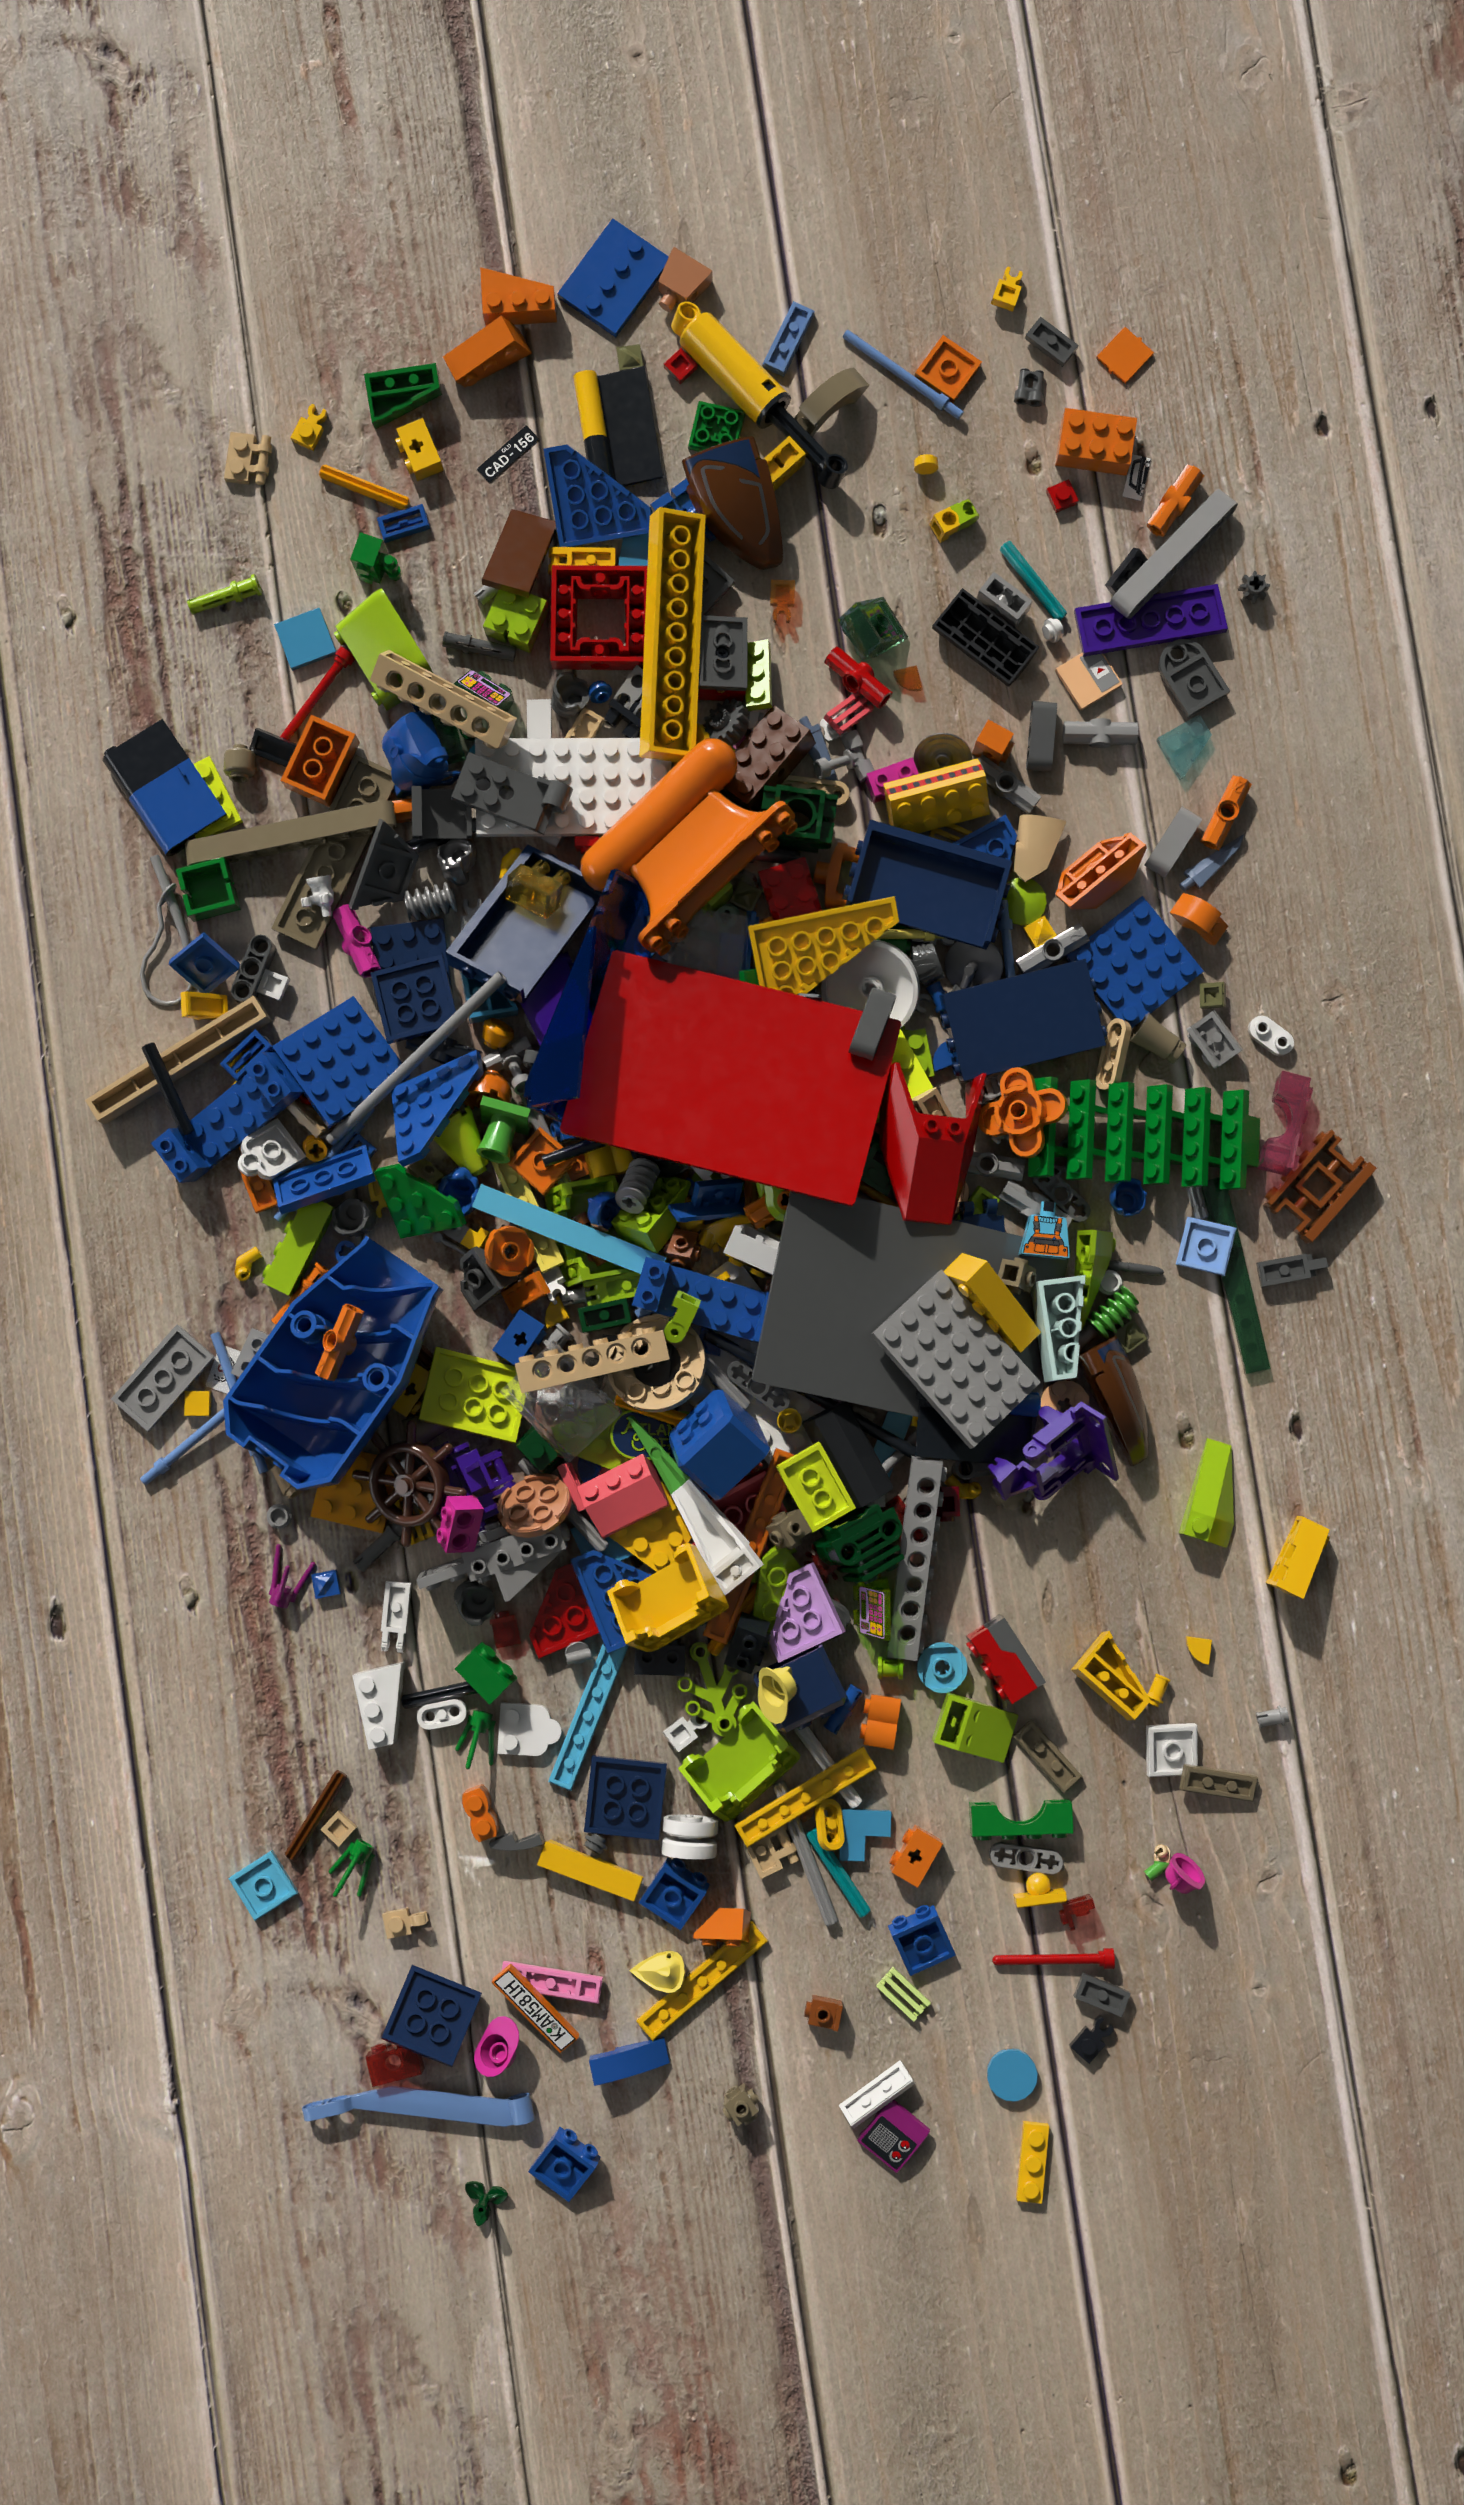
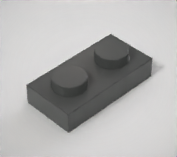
M1041 316L1025 336L1028 342L1061 367L1067 363L1078 349L1077 343Z
M1082 1972L1073 1996L1078 2000L1122 2017L1131 1993L1128 1990Z

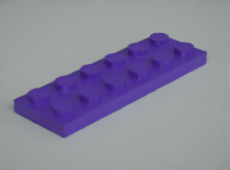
M1218 584L1155 594L1131 619H1127L1113 608L1110 602L1078 607L1074 610L1083 657L1168 643L1178 639H1192L1226 633L1228 629Z

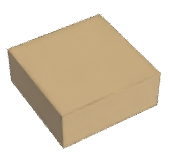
M338 1810L321 1828V1831L339 1847L357 1826Z

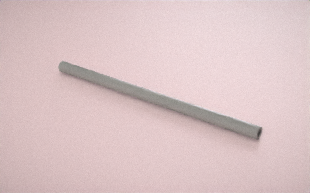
M500 971L495 973L361 1102L355 1110L326 1136L327 1141L335 1146L507 981L506 977Z

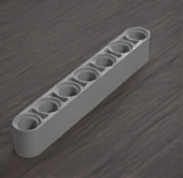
M1217 489L1114 594L1110 600V605L1127 619H1131L1229 519L1236 510L1238 503L1222 490Z

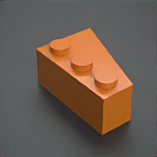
M480 267L482 310L485 326L500 316H503L513 325L557 322L554 286Z
M500 316L448 352L443 358L455 381L463 387H467L532 354L520 330L503 316Z

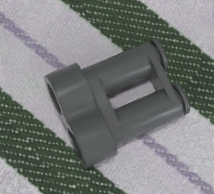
M1027 368L1020 369L1018 389L1014 395V402L1016 404H1028L1032 407L1042 406L1044 396L1042 393L1043 371L1036 370L1034 372ZM1029 378L1034 379L1032 388H1028Z

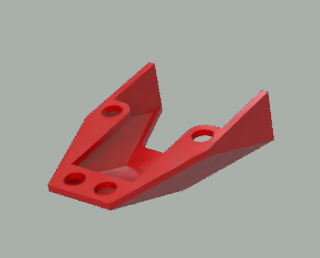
M894 1062L891 1065L879 1109L880 1148L903 1221L942 1225L952 1224L973 1156L986 1073H981L965 1084L966 1118L918 1113L914 1108L900 1063Z

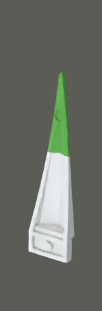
M629 1416L630 1424L669 1490L697 1549L724 1595H727L764 1565L750 1547V1542L695 1482L678 1467L671 1456L635 1417Z

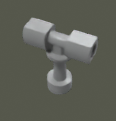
M857 730L847 732L842 736L841 740L846 749L842 757L830 761L823 757L815 760L813 763L815 774L819 779L829 777L831 770L847 766L849 769L854 768L860 782L866 780L867 773L875 771L870 758H864L861 751L863 742Z
M526 1036L511 1043L513 1048L501 1054L497 1050L482 1057L488 1070L499 1071L504 1068L506 1071H511L514 1077L511 1085L518 1095L527 1094L533 1088L529 1075L523 1074L519 1067L524 1058L525 1050H533Z

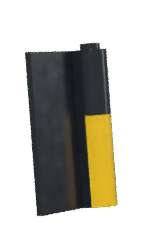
M645 366L599 376L592 370H583L574 374L573 379L586 459L623 487L663 478Z

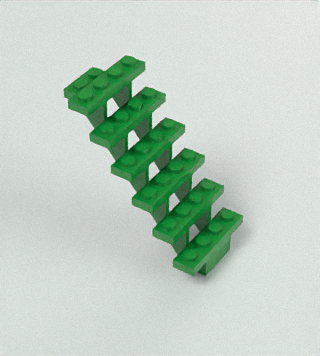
M1052 1076L1034 1078L1036 1091L1047 1088L1057 1090L1058 1078ZM1096 1080L1071 1081L1070 1106L1068 1105L1065 1114L1069 1115L1068 1148L1055 1146L1056 1122L1045 1125L1043 1127L1045 1136L1044 1148L1037 1156L1029 1158L1028 1177L1054 1176V1157H1067L1066 1179L1085 1180L1092 1179L1093 1159L1106 1160L1105 1182L1117 1183L1130 1182L1131 1163L1143 1162V1184L1145 1185L1169 1184L1170 1164L1182 1165L1181 1187L1185 1188L1207 1187L1208 1167H1219L1221 1190L1246 1189L1247 1168L1259 1167L1260 1118L1249 1116L1250 1091L1244 1089L1223 1091V1110L1221 1116L1210 1113L1211 1088L1208 1087L1185 1089L1184 1113L1172 1110V1085L1147 1086L1145 1111L1134 1108L1135 1083L1121 1082L1109 1084L1108 1108L1095 1105ZM1095 1117L1107 1118L1106 1151L1094 1148ZM1133 1119L1146 1120L1144 1153L1132 1151ZM1172 1122L1184 1123L1183 1156L1170 1153ZM1210 1124L1222 1125L1221 1158L1209 1156Z

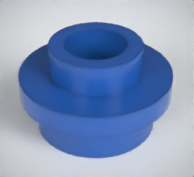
M602 680L592 683L588 694L591 702H606L612 695L611 686Z

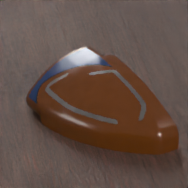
M749 436L728 441L683 459L682 465L689 483L687 486L688 495L697 513L706 515L705 525L713 535L732 553L758 569L765 570L778 567L783 561V545L777 502L768 463L765 459H761L755 438Z
M1113 1336L1079 1354L1078 1366L1087 1380L1089 1389L1102 1414L1106 1416L1107 1423L1130 1466H1135L1143 1462L1149 1455V1434L1145 1406L1139 1383L1129 1358L1118 1337Z

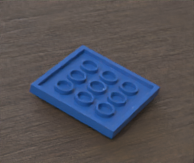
M1143 896L1089 937L1090 941L1065 957L1069 963L1086 959L1090 978L1093 977L1096 983L1095 995L1115 1019L1120 1018L1127 1021L1131 1025V1029L1141 1022L1147 1013L1151 1014L1204 972Z
M354 996L272 1046V1051L278 1055L303 1089L304 1095L328 1128L346 1118L402 1064ZM409 1074L406 1078H404L402 1081H404V1080H406L407 1078H409V1077H410V1074Z

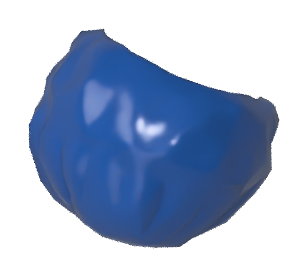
M457 1167L441 1179L438 1185V1192L447 1197L450 1195L457 1199L465 1216L475 1210L472 1205L480 1188L479 1180L477 1177H473L467 1168Z

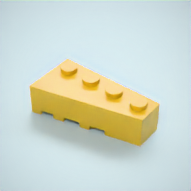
M961 1253L943 1271L957 1286L959 1291L972 1303L973 1309L986 1319L987 1325L995 1333H998L1012 1350L1021 1353L1041 1333L988 1261Z

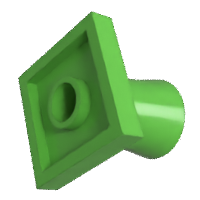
M483 1096L480 1103L481 1122L487 1124L488 1128L476 1152L489 1161L508 1163L510 1161L515 1132L529 1136L531 1130V1109Z

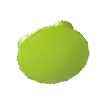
M1015 878L1007 882L1010 884V889L1007 897H1002V900H1008L1009 918L1012 919V923L1027 926L1039 919L1044 913L1047 904L1046 894L1041 885L1032 879L1024 882L1020 878Z

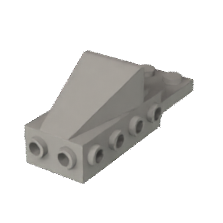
M566 1522L561 1523L552 1531L537 1537L522 1538L508 1534L491 1542L477 1541L475 1552L461 1553V1558L421 1571L416 1579L419 1589L426 1587L427 1591L440 1587L441 1583L445 1580L450 1579L451 1582L465 1578L466 1573H468L471 1582L477 1580L478 1583H483L492 1579V1575L495 1574L504 1601H510L557 1555L567 1548L571 1537Z

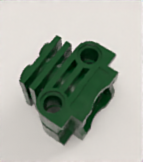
M778 784L777 787L764 785L761 812L766 811L778 801H784L794 813H802L810 820L808 825L796 828L790 835H787L785 832L779 835L777 839L780 843L777 848L818 853V849H830L834 823L832 822L835 821L838 795L827 794L824 790L802 789Z
M873 1504L870 1507L864 1506L846 1513L841 1519L820 1528L819 1531L822 1537L812 1542L823 1563L827 1565H842L838 1568L839 1572L848 1573L842 1577L843 1580L854 1582L855 1584L860 1582L869 1584L878 1579L877 1575L884 1570L887 1572L894 1570L899 1566L898 1562L905 1559L903 1554H894L901 1550L899 1545H889L900 1538L902 1534V1524L894 1507L882 1512L879 1504Z

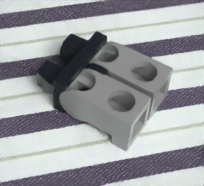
M638 665L635 666L614 698L609 702L610 709L604 718L605 722L614 729L622 719L627 722L628 725L622 732L626 738H638L640 736L643 669Z

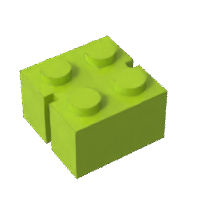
M498 590L483 624L485 634L504 643L509 639L511 646L531 653L549 611L547 600L530 594L529 598Z

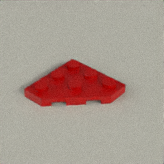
M571 1563L555 1570L529 1634L538 1659L565 1648L573 1642H579L599 1633Z

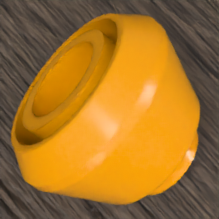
M490 1018L484 1021L482 1037L488 1047L492 1049L503 1048L514 1039V1031L506 1023Z

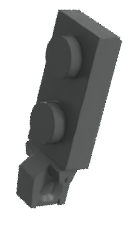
M1306 1253L1258 1262L1256 1266L1260 1286L1265 1287L1309 1279L1316 1276L1315 1270L1328 1267L1326 1257L1313 1260L1312 1254L1307 1255Z

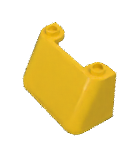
M686 1543L678 1546L673 1554L675 1562L639 1583L625 1579L618 1581L615 1587L607 1591L626 1645L645 1652L658 1650L728 1609L729 1604L723 1591L695 1545Z

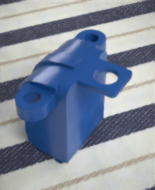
M420 710L418 712H409L401 717L385 733L382 740V748L392 768V781L395 784L394 790L398 798L412 795L411 786H421V789H429L431 786L452 785L459 778L461 771H447V760L449 757L445 747L441 746L430 715ZM453 776L452 778H450V779H448V780L441 781L442 779H444V778H446V777Z

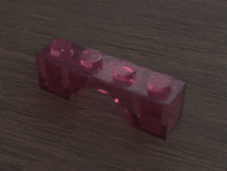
M1282 1071L1276 1078L1272 1102L1284 1113L1286 1130L1284 1134L1278 1137L1268 1138L1263 1144L1257 1169L1287 1176L1292 1169H1296L1299 1161V1155L1296 1154L1297 1146L1300 1147L1304 1133L1300 1132L1301 1126L1305 1124L1308 1116V1110L1305 1109L1306 1101H1310L1313 1087H1309L1311 1078Z

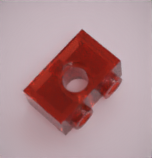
M386 2043L372 2046L371 2051L365 2057L372 2087L422 2075L425 2069L422 2055L395 2044L386 2046ZM389 2056H398L401 2064L392 2065L389 2062Z

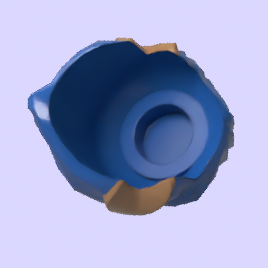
M600 1192L598 1195L588 1199L587 1214L591 1222L590 1225L594 1229L607 1232L613 1227L611 1221L621 1210L615 1200L616 1192Z

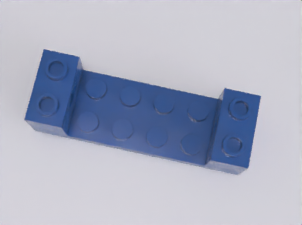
M261 1052L243 1068L247 1074L190 1120L194 1129L192 1133L182 1136L178 1128H169L151 1143L179 1183L196 1182L239 1147L246 1136L261 1129L304 1094L303 1089L276 1053Z
M645 1258L632 1303L633 1307L672 1317L677 1310L676 1307L672 1306L677 1291L680 1290L701 1300L692 1324L759 1343L769 1292L765 1293L682 1269L653 1258Z

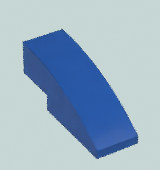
M665 2037L657 2038L653 2041L648 2040L616 2047L613 2051L591 2055L589 2058L594 2086L628 2078L670 2063Z

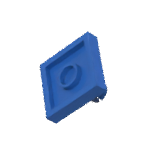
M205 932L173 956L168 964L200 993H210L239 970L240 964Z

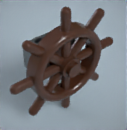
M414 1420L407 1422L406 1440L389 1446L386 1445L378 1432H375L370 1440L380 1453L374 1459L370 1472L363 1470H354L352 1472L354 1479L369 1482L370 1494L376 1506L366 1515V1522L373 1523L383 1515L389 1521L402 1526L401 1544L403 1547L411 1545L412 1527L431 1522L436 1530L440 1528L442 1520L439 1514L442 1508L445 1507L447 1496L467 1495V1491L464 1488L450 1486L449 1474L443 1462L453 1451V1446L447 1443L435 1452L426 1444L416 1441L417 1423ZM405 1453V1459L399 1462L395 1455ZM388 1464L394 1476L385 1475ZM385 1485L394 1486L395 1490L388 1495ZM401 1497H403V1511L394 1504ZM413 1502L420 1511H423L422 1514H413Z

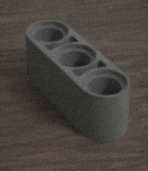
M1032 701L1026 770L1051 772L1057 703Z
M256 935L251 939L232 984L231 994L240 1004L252 996L258 997L259 993L256 991L265 969L269 970L274 959L276 947L265 935ZM261 943H268V949L264 953H258V946ZM253 965H258L259 971L257 974L249 975V968ZM248 987L250 990L249 995L245 998H240V990Z
M874 987L871 989L852 1039L849 1053L873 1061L892 1012L896 995Z

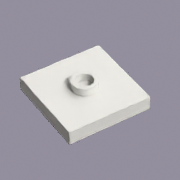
M1197 1724L1146 1725V1769L1148 1777L1181 1776L1184 1764L1198 1766Z

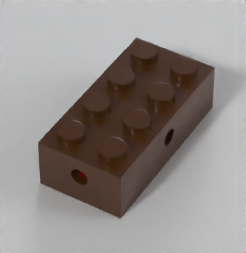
M773 705L734 751L737 757V773L720 793L743 809L759 812L762 808L764 785L777 787V784L781 785L816 744L810 729Z

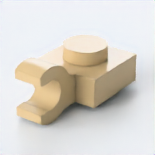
M408 1907L382 1914L387 1939L410 1935L413 1933L412 1926L425 1925L429 1921L427 1911L410 1914Z

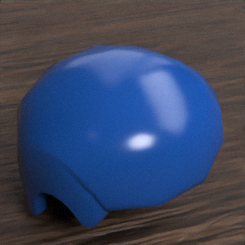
M1131 1177L1130 1182H1117L1112 1187L1109 1194L1110 1204L1117 1214L1123 1217H1131L1139 1214L1145 1207L1147 1192L1142 1188L1139 1179Z

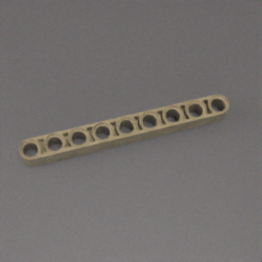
M378 801L192 839L184 843L187 866L224 857L230 864L373 835L379 819H383L394 830L397 828L394 802Z

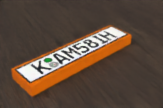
M509 1964L492 1979L491 1983L559 2053L579 2038V2033L512 1964Z

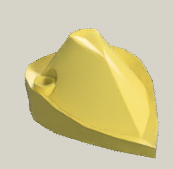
M665 1951L645 1959L629 1971L652 1988L672 1993L678 1991L683 1985L685 1963L683 1957L678 1952Z

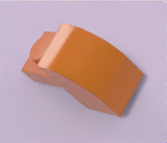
M1182 893L1169 912L1182 927L1196 930L1210 945L1215 946L1228 928V925L1220 917L1222 913L1203 899L1193 895Z

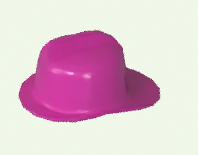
M1176 1853L1172 1856L1165 1871L1166 1879L1171 1885L1170 1889H1176L1182 1894H1188L1195 1889L1201 1890L1205 1883V1877L1200 1867L1191 1858L1182 1853Z
M506 2016L493 2019L477 2045L474 2054L475 2066L486 2077H495L514 2063L519 2044V2030L512 2019Z

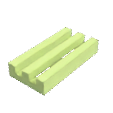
M892 1967L876 1985L913 2022L919 2014H922L926 2006L928 2007L931 2004L930 2000L895 1967ZM893 1975L922 2001L920 2005L891 1979ZM887 1982L916 2010L912 2012L884 1984Z

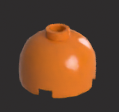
M495 1070L483 1071L479 1081L474 1080L467 1090L470 1094L463 1103L472 1110H474V1107L480 1108L483 1096L511 1103V1086L499 1072Z

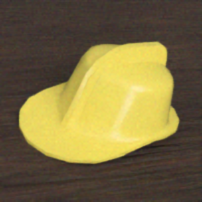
M790 1667L762 1668L759 1671L758 1687L760 1709L770 1722L775 1724L782 1723L787 1716L788 1702L797 1692L796 1682L792 1677V1669Z

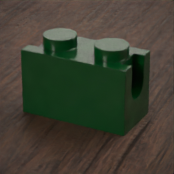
M627 1298L577 1308L584 1334L632 1323Z

